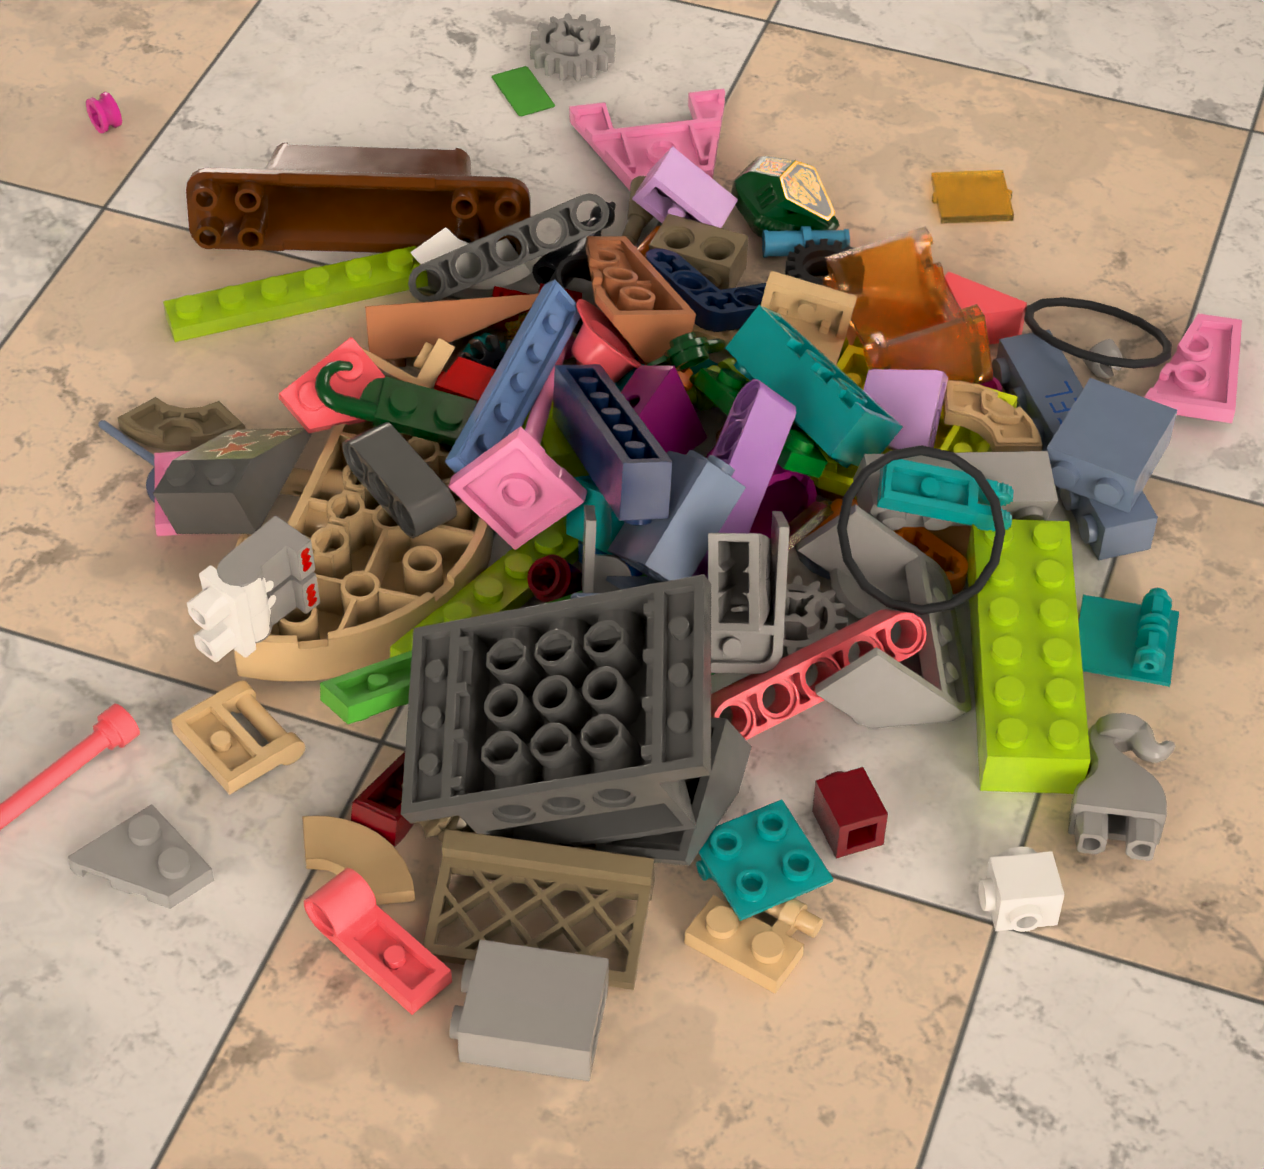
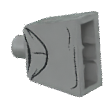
M708 533L711 630L757 632L761 630L771 610V538L760 533ZM737 611H749V613H734V612H737Z

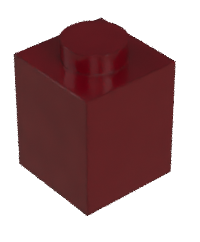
M864 767L846 772H833L822 779L815 780L812 812L836 859L884 845L888 812Z

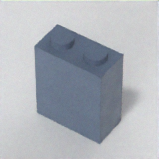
M1090 378L1047 447L1055 485L1130 513L1170 443L1177 409Z
M689 450L687 455L668 451L667 455L673 461L669 519H652V522L647 525L624 523L607 551L619 557L645 576L661 582L692 577L708 551V533H719L746 488L731 477L735 469L713 455H709L706 458L693 450Z

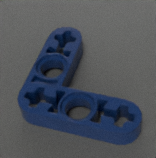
M661 248L651 249L646 253L645 258L696 313L694 323L702 329L713 332L740 329L758 305H761L766 283L720 290L679 254Z

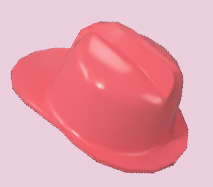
M579 299L576 302V307L583 320V325L571 348V353L576 359V365L600 364L611 380L616 383L634 367L638 369L641 364L634 357L627 341L606 315L588 301Z

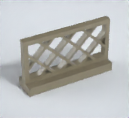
M445 829L441 846L442 861L423 941V946L441 962L464 965L467 959L475 960L477 950L474 949L478 947L480 940H489L511 925L525 945L523 946L534 948L543 947L563 933L578 952L576 954L593 956L616 941L628 957L625 972L609 970V986L634 990L649 902L652 899L655 882L653 858ZM452 874L474 877L482 887L481 890L461 903H458L448 890ZM487 879H491V880H495V881H493L492 883H489V881H488ZM511 883L526 884L534 897L511 911L497 892ZM540 887H547L543 891L540 889ZM564 890L578 892L587 904L563 919L550 902V899ZM591 894L600 895V896H598L597 898H594ZM490 898L503 917L482 931H479L466 913ZM615 898L637 900L635 915L618 926L613 923L602 909L603 906ZM447 902L451 909L443 914L445 903ZM542 905L556 924L532 939L518 920ZM594 913L608 930V933L585 947L571 927ZM457 918L460 919L472 935L470 939L457 947L437 944L439 930ZM632 930L631 940L629 943L627 939L624 937V935Z

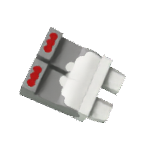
M275 515L228 553L219 562L217 569L210 565L199 573L202 591L187 602L189 615L195 623L202 627L194 635L197 649L214 662L219 661L232 649L246 658L256 650V643L265 640L270 635L272 626L296 607L307 614L319 605L320 597L317 577L314 573L315 563L311 540Z

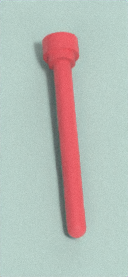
M116 703L97 717L98 723L93 726L94 732L0 804V830L104 749L113 750L117 746L123 748L138 737L140 730L132 716Z

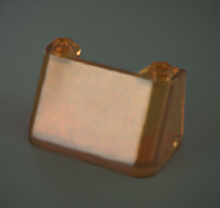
M926 226L825 257L829 275L823 276L824 286L857 296L850 325L863 345L864 357L870 370L944 371L948 376V380L979 385L993 380L985 315L978 304L963 309L958 305L945 285L943 266L940 262L933 264L931 252L933 237Z

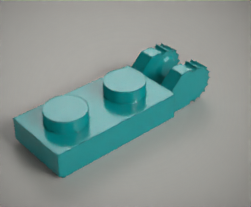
M903 459L893 460L880 469L877 507L971 526L974 524L980 530L995 531L991 506H989L990 502L975 479L966 472ZM986 479L998 496L1000 506H1006L1013 502L1014 489H1012V486L1004 484V482L999 483L998 481ZM1001 508L1005 530H1009L1012 525V515L1007 510Z

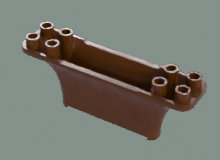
M288 142L276 147L264 169L202 168L192 173L186 186L189 231L195 242L204 249L384 253L412 246L417 248L445 227L458 239L472 243L531 217V197L525 183L511 177L471 176L470 157L467 152L460 148L441 150L288 145ZM506 235L498 240L501 241L507 238L517 254L520 255L521 243L516 237Z

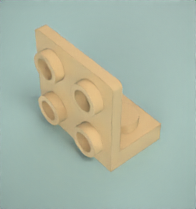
M438 338L435 346L426 342L413 364L414 367L420 369L417 378L363 347L361 348L379 369L393 375L395 379L432 389L455 347Z

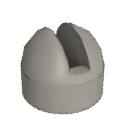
M1112 339L1101 341L1089 350L1109 357L1123 358L1120 349ZM1083 359L1090 371L1100 378H1110L1114 376L1112 368L1118 371L1122 368Z

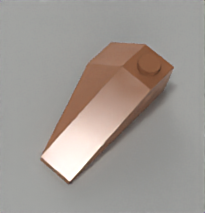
M587 236L585 246L595 303L645 363L663 356L671 348L669 344L671 340L693 331L696 313L626 236Z
M539 294L365 306L369 351L396 367H406V358L417 357L426 342L435 346L438 338L450 343L531 309Z

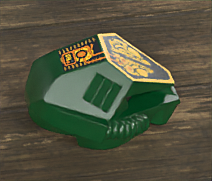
M761 156L752 161L733 181L731 194L738 199L735 206L749 224L751 230L759 237H762L763 230L800 231L801 226H810L811 230H836L840 226L834 216L835 211L816 169L808 164L796 160ZM787 210H790V211H793V212H796V213L788 214Z

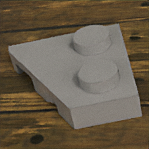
M152 804L68 856L70 869L74 874L84 877L86 872H90L110 880L112 888L128 894L137 893L144 895L148 901L169 909L214 881L212 868Z

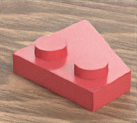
M352 337L279 393V400L308 433L328 430L334 425H352L367 421L337 413L327 408L318 398L315 389L316 376L321 368L330 362L339 360L351 362L353 369L350 371H339L331 377L330 386L337 393L360 399L363 390L371 381L377 378H385V375Z

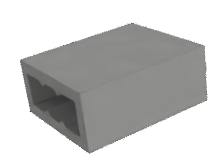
M480 940L475 960L467 959L463 968L461 992L467 993L464 1006L455 1005L451 1017L450 1038L458 1039L459 1062L590 1081L608 993L609 958Z

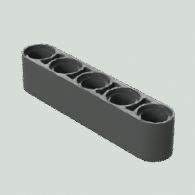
M596 194L580 195L416 267L410 274L408 282L410 292L414 298L421 302L438 301L596 233L608 222V205L603 198ZM584 201L596 203L601 210V218L594 226H584L577 219V208ZM545 218L556 220L561 227V236L552 244L543 243L537 237V225ZM503 236H514L521 243V253L513 261H504L497 255L496 243ZM463 253H474L481 260V271L474 278H464L457 272L456 261ZM432 270L439 275L441 288L436 294L428 296L418 290L416 279L422 271Z

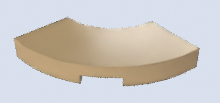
M948 380L943 402L944 424L962 426L978 433L989 443L992 452L1042 451V441L1033 420L1021 407L1015 409L1007 402L998 398V392L981 385Z
M302 816L306 869L327 870L337 875L346 868L353 869L370 886L376 899V905L415 901L413 880L409 868L396 848L385 838L366 826L346 819L330 816Z

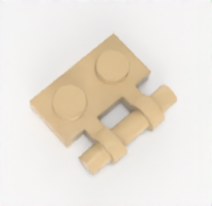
M713 895L686 929L684 944L776 994L803 957L804 944L792 938L796 930H799L814 938L821 929L823 919L808 912L807 905L794 898L764 911L778 919L773 926L753 916L740 921L728 902Z

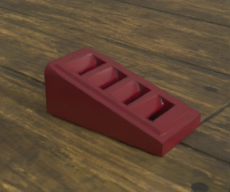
M405 751L352 802L351 821L375 831L394 847L402 841L415 824H410L401 815L403 791L401 785L403 784Z

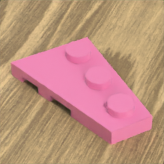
M1197 314L1179 342L1177 351L1171 361L1165 364L1160 372L1158 381L1153 388L1150 387L1144 398L1177 409L1176 415L1232 423L1236 408L1242 320Z

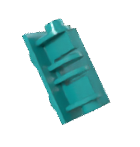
M1162 588L1151 589L1143 597L1142 604L1083 594L1079 617L1083 671L1170 687L1179 611L1171 610L1172 599L1168 596L1167 591Z
M782 799L716 826L698 852L702 859L696 862L697 871L702 880L712 879L718 884L740 921L827 885L834 880Z

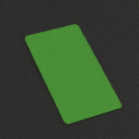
M527 66L492 75V79L518 116H525L555 107L551 98Z

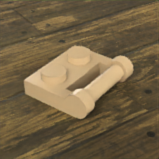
M244 680L231 684L171 719L173 733L229 795L280 764L290 765L295 763L305 751L304 742L295 733H287L256 700L257 694L255 690ZM230 713H242L269 743L261 747Z

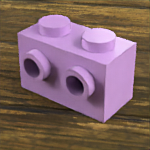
M673 146L650 169L632 200L661 223H663L668 214L719 228H722L738 201L736 197Z

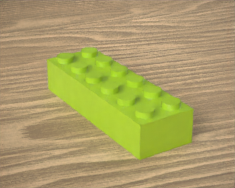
M1012 519L1011 528L1005 530L999 565L983 589L969 599L980 791L1074 794L1076 786L1087 776L1091 758L1070 522ZM974 524L971 526L966 554L968 562V587L975 583L990 561L995 531L980 530Z

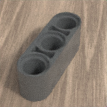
M382 423L343 442V453L350 470L410 538H416L457 517L456 504L448 487L390 423Z

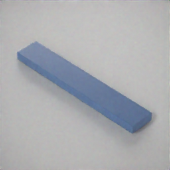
M555 279L542 287L447 456L445 463L455 473L523 425L581 316L577 310L576 302Z

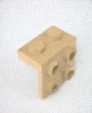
M770 271L761 306L779 313L829 360L837 365L857 296Z

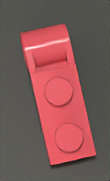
M344 869L304 900L305 911L315 927L411 1015L452 983L451 969L376 905V899L370 886L353 869Z

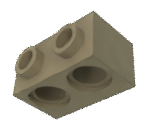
M668 214L649 244V250L661 248L679 254L718 289L723 290L735 288L746 270L748 235Z

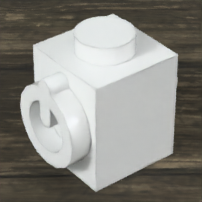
M1014 847L1001 852L996 857H990L986 879L979 880L978 889L981 908L983 911H990L995 931L1014 929L1025 932L1037 927L1058 925L1065 894L1053 852L1037 853L1029 847Z

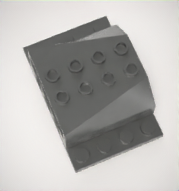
M704 574L414 628L401 815L408 822L414 823L459 815L477 834L568 847H579L697 828L685 779L711 775V583Z

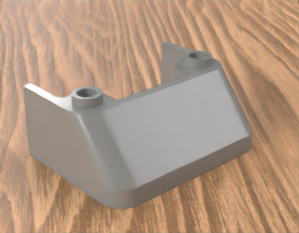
M856 504L851 507L847 532L852 558L870 584L892 599L918 605L936 603L953 598L950 581L936 561ZM839 515L797 543V550L830 573L832 586L830 590L833 589L836 592L835 603H844L846 606L845 611L850 612L860 620L876 611L890 609L863 591L843 562L837 532ZM955 608L925 615L915 614L922 619L927 632L925 644L915 655L898 662L876 647L815 686L816 694L848 714L856 723L863 724L868 728L950 722L969 712L972 708V700ZM896 622L891 629L893 644L898 641L901 635L899 622Z
M584 505L582 593H605L621 590L607 582L606 578L607 576H631L627 564L617 556L595 554V506ZM772 511L771 610L759 632L711 630V673L762 674L772 670L781 660L783 654L789 525L782 511ZM737 611L734 613H749V611Z

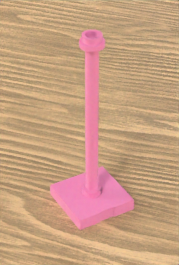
M573 334L568 339L555 365H563L564 360L573 356L571 353L572 344L575 340ZM555 365L531 408L525 430L521 426L454 474L448 486L514 550L584 503L587 495V490L570 473L561 468L540 445L553 401Z

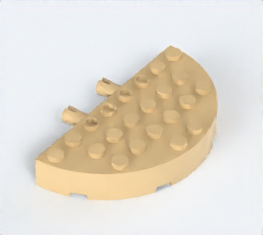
M366 421L352 425H335L314 470L293 468L280 494L300 497L288 524L311 540L315 563L314 573L317 577L320 604L307 614L296 607L272 626L270 635L265 640L256 643V650L246 658L234 650L238 676L270 681H315L335 678L389 659L390 646L436 609L447 603L463 587L487 569L492 552L493 529L448 487L451 477L456 474L445 463L452 446L400 433L445 483L454 498L457 508L456 518L416 538H410L404 533L356 478L344 457L343 442L376 427L373 426V422ZM241 534L238 537L236 547L252 534Z

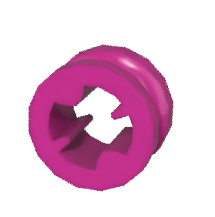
M101 93L99 100L93 97L86 100L88 116L99 133L107 132L110 125L114 128L122 125L119 107L110 93Z

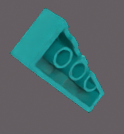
M758 305L725 347L737 360L734 367L751 381L753 379L760 380L796 406L795 424L808 434L832 459L845 468H848L851 464L859 467L864 454H881L903 428L898 421L777 312Z

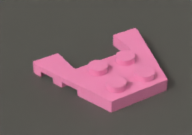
M716 89L690 92L688 94V107L693 120L614 129L605 102L569 106V120L629 191L631 181L638 176H647L650 169L672 146L713 179L725 106V90Z

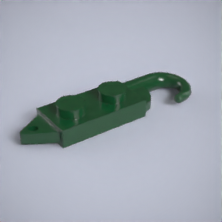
M341 360L328 363L321 368L316 376L315 389L318 398L327 408L337 413L371 421L373 426L388 422L399 433L452 447L477 402L387 376L371 381L363 390L360 399L335 392L330 386V379L335 373L353 369L351 362Z

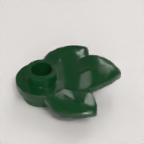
M694 332L683 334L669 342L671 348L663 356L647 363L646 366L670 365L675 366L677 371L686 370L706 361L709 358L708 354L722 351L726 343L722 339L707 340L706 337L697 338Z

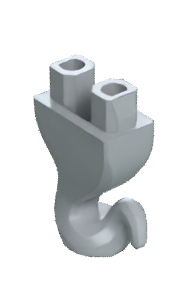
M1126 713L1108 714L1099 718L1088 731L1091 758L1088 768L1089 775L1074 790L1069 814L1068 833L1074 835L1078 852L1099 854L1105 851L1107 839L1126 841V854L1131 859L1150 861L1153 859L1156 846L1160 843L1167 817L1166 796L1158 780L1122 752L1133 751L1138 758L1144 761L1158 763L1166 760L1173 753L1175 744L1172 741L1157 743L1152 728L1147 722L1136 715Z

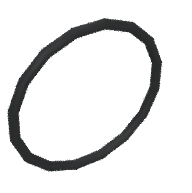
M1066 297L1040 299L1026 308L1024 321L1036 336L1051 346L1078 358L1107 366L1133 369L1156 367L1171 358L1172 343L1160 329L1146 320L1119 308L1090 300ZM1067 306L1090 309L1112 315L1137 325L1154 336L1162 345L1163 352L1154 358L1127 359L1109 357L1083 350L1057 339L1042 329L1033 318L1034 312L1044 307Z
M921 445L889 451L859 472L843 496L837 532L843 562L863 591L890 609L925 615L952 610L983 589L999 565L1005 527L999 498L980 470L954 452ZM920 455L950 461L972 476L990 502L995 526V537L990 561L975 583L950 600L925 605L892 599L870 584L852 558L847 532L852 501L867 478L893 460Z

